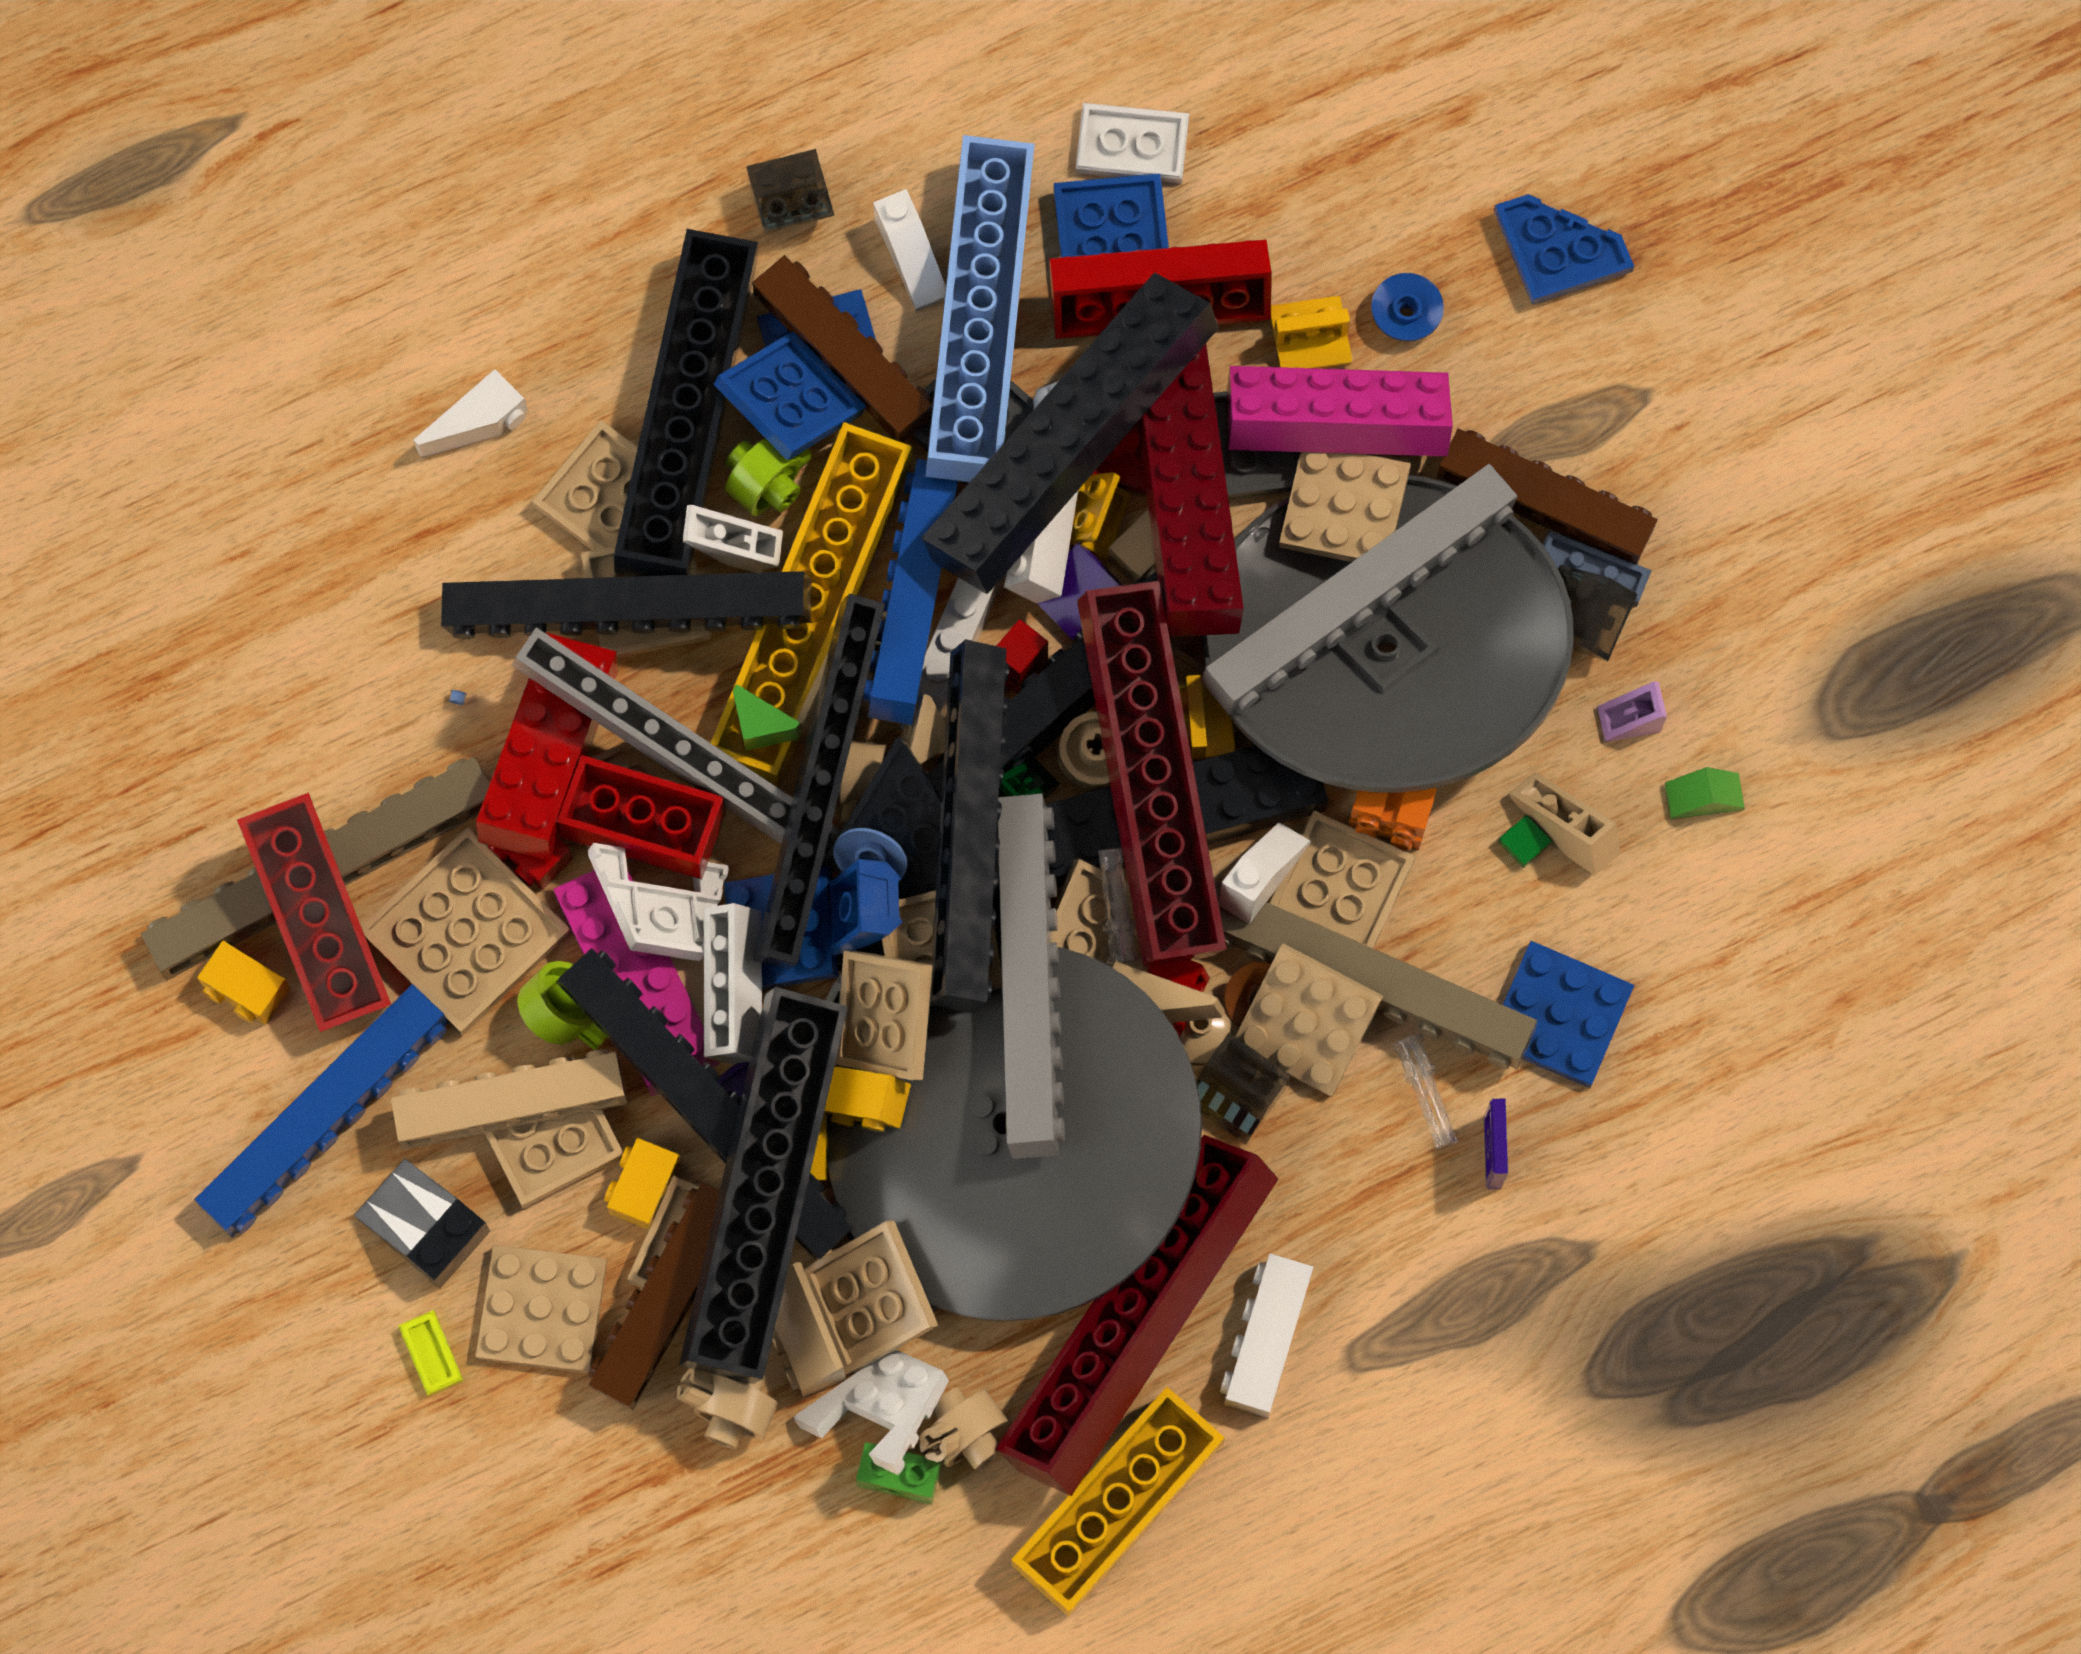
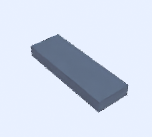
M1549 530L1543 546L1553 559L1562 577L1571 580L1574 571L1593 579L1590 588L1638 606L1652 570Z

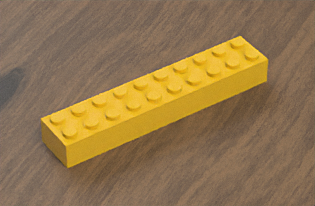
M843 422L782 569V572L804 571L811 578V623H800V628L781 629L777 627V624L763 625V629L757 630L734 687L736 685L741 686L795 720L797 719L829 651L840 603L848 594L858 596L906 480L907 472H909L912 465V446ZM732 690L711 744L775 787L780 788L799 739L746 751Z

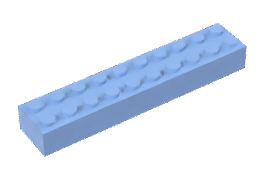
M963 135L925 477L971 482L1004 444L1034 143Z

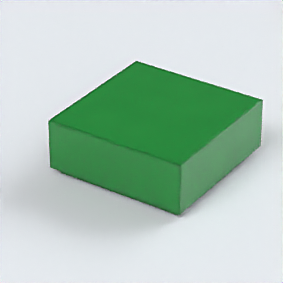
M1525 815L1501 836L1498 842L1525 868L1550 846L1552 841Z

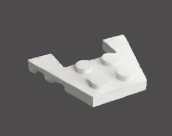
M593 843L588 850L589 859L630 950L701 961L704 957V908L715 907L720 902L723 893L722 886L729 871L728 865L708 862L703 879L693 877L694 891L629 881L625 848Z
M894 1350L865 1366L797 1413L794 1420L799 1428L820 1438H823L848 1410L890 1429L888 1434L876 1445L869 1455L874 1464L899 1475L905 1466L903 1457L907 1449H914L919 1439L916 1433L923 1419L930 1418L949 1380L942 1370L903 1352Z

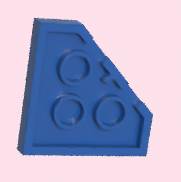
M1530 194L1496 204L1494 207V213L1532 305L1631 273L1634 270V264L1621 234L1609 229L1604 231L1588 224L1587 219L1564 209H1561V211L1541 203V199Z

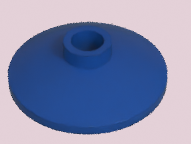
M1400 273L1385 279L1377 287L1372 298L1371 311L1376 325L1384 334L1398 341L1413 342L1426 338L1437 329L1443 316L1444 303L1440 291L1429 279L1414 273ZM1409 308L1413 314L1411 316H1403L1400 310Z

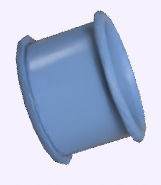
M451 690L450 700L448 701L464 705L467 694L462 691Z

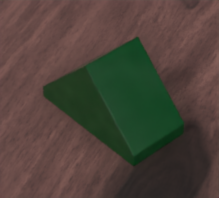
M1033 758L1004 773L1002 784L999 787L998 798L1042 794L1045 799L1060 783L1036 758Z

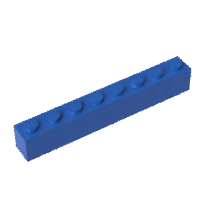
M917 459L915 472H907L904 494H909L910 498L909 502H901L898 523H903L904 528L903 531L896 530L892 552L899 554L897 560L890 559L886 580L893 582L892 590L884 589L882 603H885L883 611L887 612L886 620L881 619L876 641L881 642L880 650L874 649L869 671L875 672L874 680H866L863 702L870 703L868 718L912 725L942 570L941 566L932 561L921 537L955 500L958 485L957 480L925 477L927 460Z
M412 984L194 1200L231 1237L237 1232L240 1234L246 1232L256 1221L255 1215L265 1205L267 1207L273 1205L284 1193L282 1188L292 1178L297 1180L307 1172L311 1166L309 1161L319 1151L324 1153L335 1144L338 1139L337 1133L346 1124L351 1126L363 1116L366 1111L364 1108L366 1104L374 1097L376 1099L382 1097L393 1084L391 1080L401 1070L406 1072L412 1068L420 1057L418 1053L428 1043L434 1045L443 1037L447 1030L445 1026L448 1024L445 1014Z

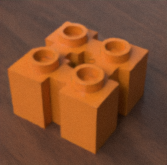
M1437 788L1400 793L1358 790L1348 826L1356 829V833L1366 834L1373 838H1376L1377 835L1391 839L1390 845L1403 851H1411L1412 848L1419 850Z

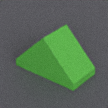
M736 685L734 687L733 695L746 751L799 738L801 735L799 721L741 686Z
M1705 767L1665 782L1670 819L1743 811L1745 809L1739 773Z

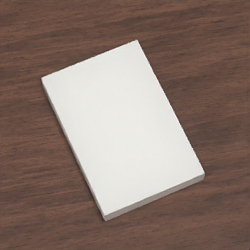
M1083 103L1075 173L1107 177L1161 173V182L1182 184L1189 113Z

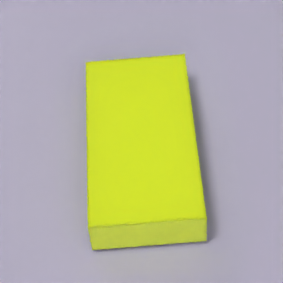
M434 1310L398 1325L428 1397L464 1382Z

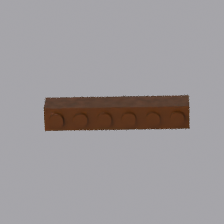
M785 255L782 256L752 282L754 297L790 333L793 331L867 406L865 410L894 440L904 443L932 419L931 397L922 387L917 386L915 388L906 379L908 375L896 361L890 363L882 355L883 349L879 343L871 336L866 338L858 330L859 325L847 311L841 313L833 305L834 299L831 294L822 286L817 288L809 280L810 275L802 264L798 261L792 263Z
M1459 428L1457 429L1449 445L1448 456H1444L1439 465L1438 479L1459 486L1490 464L1518 496L1512 508L1515 514L1563 536L1638 565L1658 520L1652 517L1651 512L1640 506L1630 507L1619 502V499L1610 492L1603 490L1597 492L1586 487L1585 483L1577 477L1571 475L1564 477L1553 472L1552 468L1544 462L1538 460L1531 462L1520 457L1518 452L1511 447L1505 445L1498 447L1489 443L1478 432L1472 430L1465 432Z
M704 1182L700 1184L698 1190L693 1187L687 1194L682 1208L686 1209L679 1223L673 1221L663 1239L667 1243L661 1256L655 1254L649 1262L645 1271V1275L648 1276L642 1290L636 1288L630 1296L626 1305V1309L630 1312L623 1324L619 1322L615 1324L607 1339V1343L611 1344L604 1358L600 1356L596 1358L588 1373V1377L592 1378L589 1383L592 1389L632 1411L695 1299L719 1196V1190Z

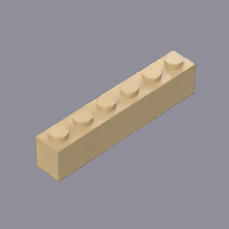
M607 1049L591 1051L586 1054L587 1058L572 1061L571 1057H560L549 1061L548 1066L534 1068V1065H521L513 1068L512 1073L497 1076L495 1072H488L476 1075L474 1077L475 1081L459 1083L458 1080H448L438 1083L436 1089L422 1091L421 1088H409L399 1092V1096L391 1098L398 1142L402 1149L406 1150L627 1104L617 1053H609Z

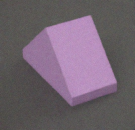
M1656 681L1597 706L1604 739L1609 742L1659 733L1667 718L1660 685Z

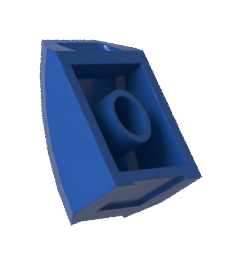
M859 859L829 882L830 944L832 956L843 954L844 951L858 950L878 942L890 935L903 922L899 918L898 881L901 877L887 862Z

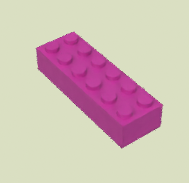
M1230 366L1226 392L1229 450L1448 456L1453 421L1449 375L1446 372Z
M595 870L554 888L556 899L583 955L591 948L596 953L603 950L617 965L613 971L620 979L624 981L626 978H629L641 990L643 995L639 999L648 1009L655 1006L669 1021L665 1027L675 1037L681 1034L694 1047L695 1051L691 1055L701 1065L704 1062H707L713 1068L720 1065L718 1060L704 1057V1027L670 957L630 950ZM627 870L628 880H629V881H633L632 878H631V876H630V874H629V872H628V870ZM640 1073L651 1097L659 1094Z

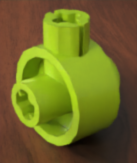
M766 438L755 446L745 440L734 448L726 460L725 465L732 472L726 482L725 491L753 516L762 514L771 506L779 512H783L796 500L801 491V487L794 480L800 468L811 460V452L808 448L787 461Z
M558 960L547 963L519 991L517 1002L521 1017L536 1036L549 1043L563 1045L573 1042L578 1037L592 1049L596 1050L607 1037L556 983L557 979L573 964Z

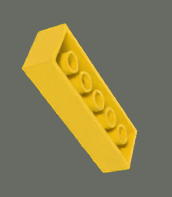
M1166 1386L1086 1475L1073 1495H1068L1011 1559V1566L1064 1614L1070 1617L1223 1446L1225 1437Z

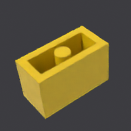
M225 941L221 942L197 977L204 987L202 991L204 995L218 1004H222L224 1000L236 1007L233 1012L251 1024L256 1019L266 1025L290 990V986L285 978Z
M834 1066L824 1113L832 1115L831 1122L848 1127H853L854 1121L862 1122L861 1127L878 1132H884L885 1126L900 1128L911 1084L891 1075Z
M640 1138L636 1139L633 1147L628 1145L619 1164L623 1168L618 1182L615 1180L611 1181L605 1194L604 1201L608 1202L607 1209L609 1214L649 1230L673 1176L676 1177L682 1163L679 1154Z

